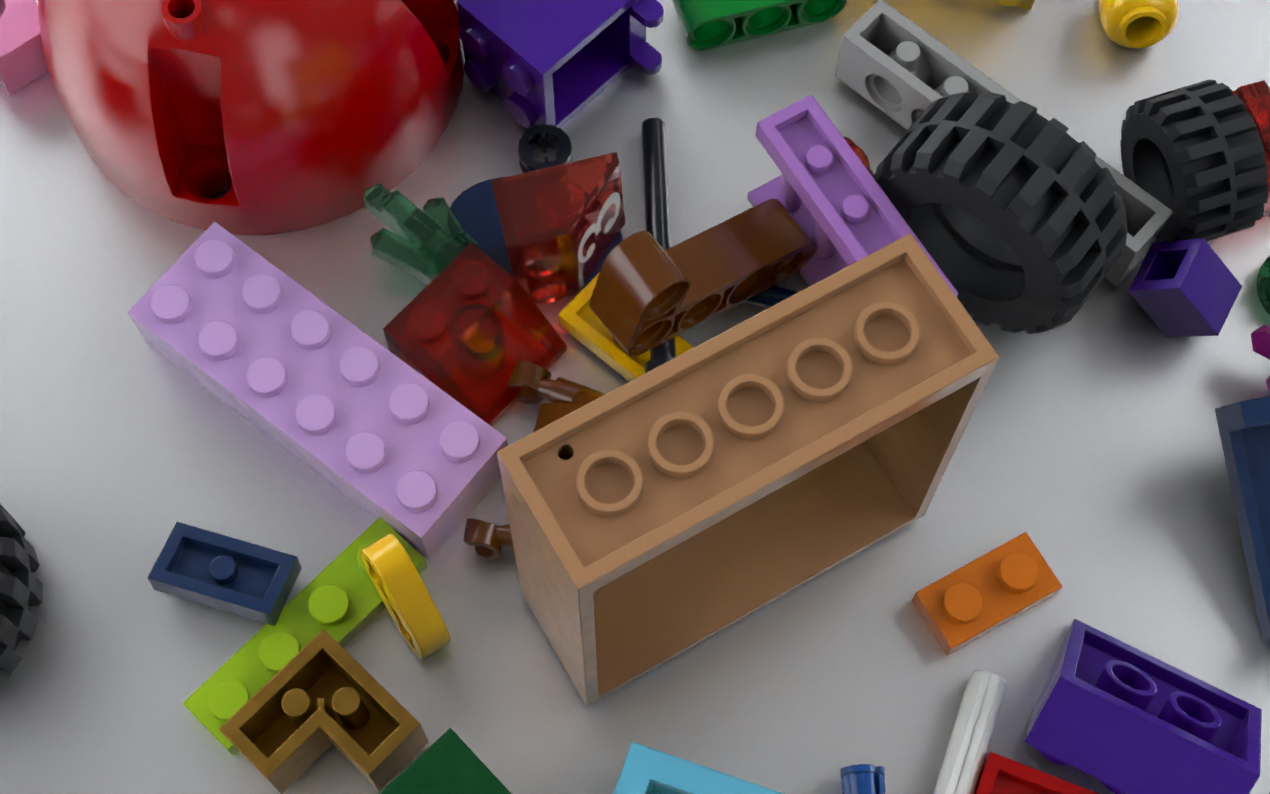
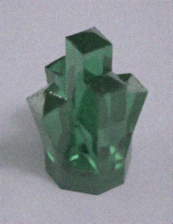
M381 183L365 190L364 208L391 230L382 228L370 237L372 255L420 279L437 295L451 289L468 271L479 255L481 245L461 228L444 197L427 200L423 211H421L398 190L390 192Z

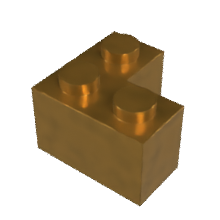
M324 629L219 729L281 794L331 745L380 791L429 742L421 724Z

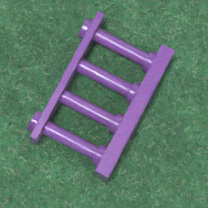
M812 94L757 122L755 136L782 172V175L748 192L747 199L753 207L770 199H778L818 246L816 253L798 271L808 286L827 278L911 233L956 297L958 296L954 286Z

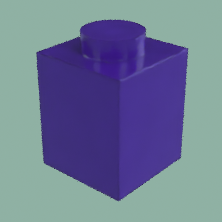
M1201 238L1152 243L1128 292L1166 337L1218 336L1242 285L1206 240Z

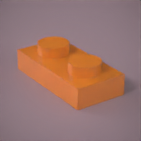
M1024 532L917 591L912 601L948 656L1057 595L1063 586L1027 532Z

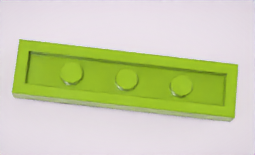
M380 517L283 608L275 626L265 624L182 703L232 755L238 749L219 729L321 630L324 629L344 648L386 608L360 556L362 549L386 535L392 534L408 553L419 575L428 567L425 558Z

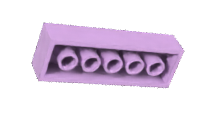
M215 221L127 311L147 344L376 520L379 517L383 519L429 561L501 478L497 451L508 446L507 438Z

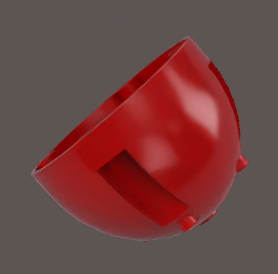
M38 0L42 45L50 77L63 109L92 161L111 183L144 208L168 220L205 231L215 221L234 235H273L294 232L329 223L371 204L400 184L433 150L450 122L463 87L465 58L463 44L459 37L458 0ZM221 191H228L222 197H219L217 199H209L215 193Z

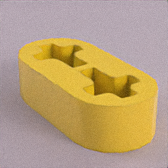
M388 534L360 551L362 562L397 629L415 656L422 660L450 643L451 638L448 629L416 567L394 535Z

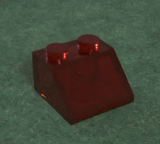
M472 243L383 328L390 352L491 427L518 401L517 396L521 386L506 388L514 367L520 361H528L548 370L567 351L566 343L519 281Z

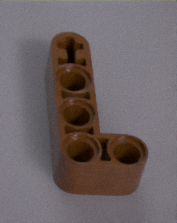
M770 199L667 250H664L649 231H640L625 238L607 255L593 290L589 307L630 357H636L788 279L811 260L818 246L778 199Z

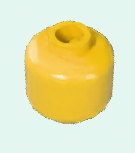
M1178 0L1097 1L1102 28L1108 38L1119 46L1128 48H1147L1169 35L1178 22Z

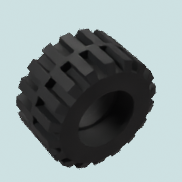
M1206 80L1136 101L1134 105L1129 106L1126 111V119L1123 120L1121 127L1120 146L1123 173L1125 177L1173 211L1158 237L1161 242L1204 238L1207 242L1249 229L1255 225V221L1261 219L1264 213V203H1267L1268 198L1267 180L1269 178L1265 151L1251 114L1248 113L1237 94L1233 95L1230 87L1224 83L1217 84L1215 80Z

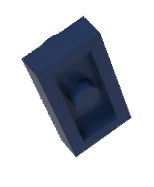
M176 522L148 576V580L154 590L275 626L302 568L297 556Z

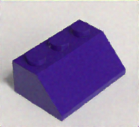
M1074 618L1035 704L1024 742L1035 747L1043 757L1061 766L1071 765L1099 779L1108 790L1115 794H1249L1260 777L1262 709Z

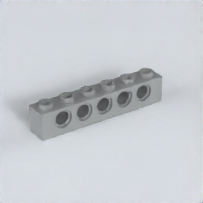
M878 0L842 35L835 76L907 130L931 103L939 98L948 97L953 94L976 91L979 96L992 92L1005 95L1006 101L1013 104L1021 101L884 0ZM1096 156L1095 161L1101 168H1108L1115 179L1116 191L1114 193L1123 196L1126 207V244L1122 248V254L1104 276V278L1117 287L1147 254L1151 244L1157 241L1173 211Z

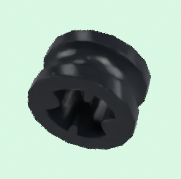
M547 124L531 127L524 132L518 145L519 165L522 174L528 177L544 178L556 182H561L565 179L572 169V144L569 136L561 128ZM547 147L556 150V159L549 162L548 157H545L544 163L535 161V151L542 148L543 153H546Z

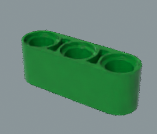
M672 0L687 44L692 49L697 50L717 48L818 24L838 15L844 9L847 2L846 0Z

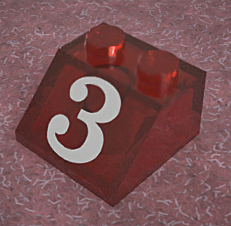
M617 152L491 180L519 303L531 301L540 304L552 303L562 299L569 292L580 290L625 225L620 162Z

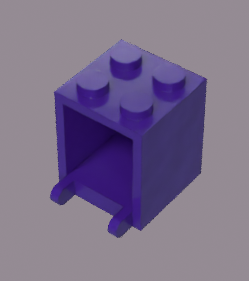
M657 0L457 1L460 23L459 37L463 44L465 58L463 68L467 77L482 92L490 90L505 103L506 109L513 119L525 128L541 124L562 128L633 65L647 75L658 73L662 67L661 54L646 42V27L655 28L663 22L664 9Z

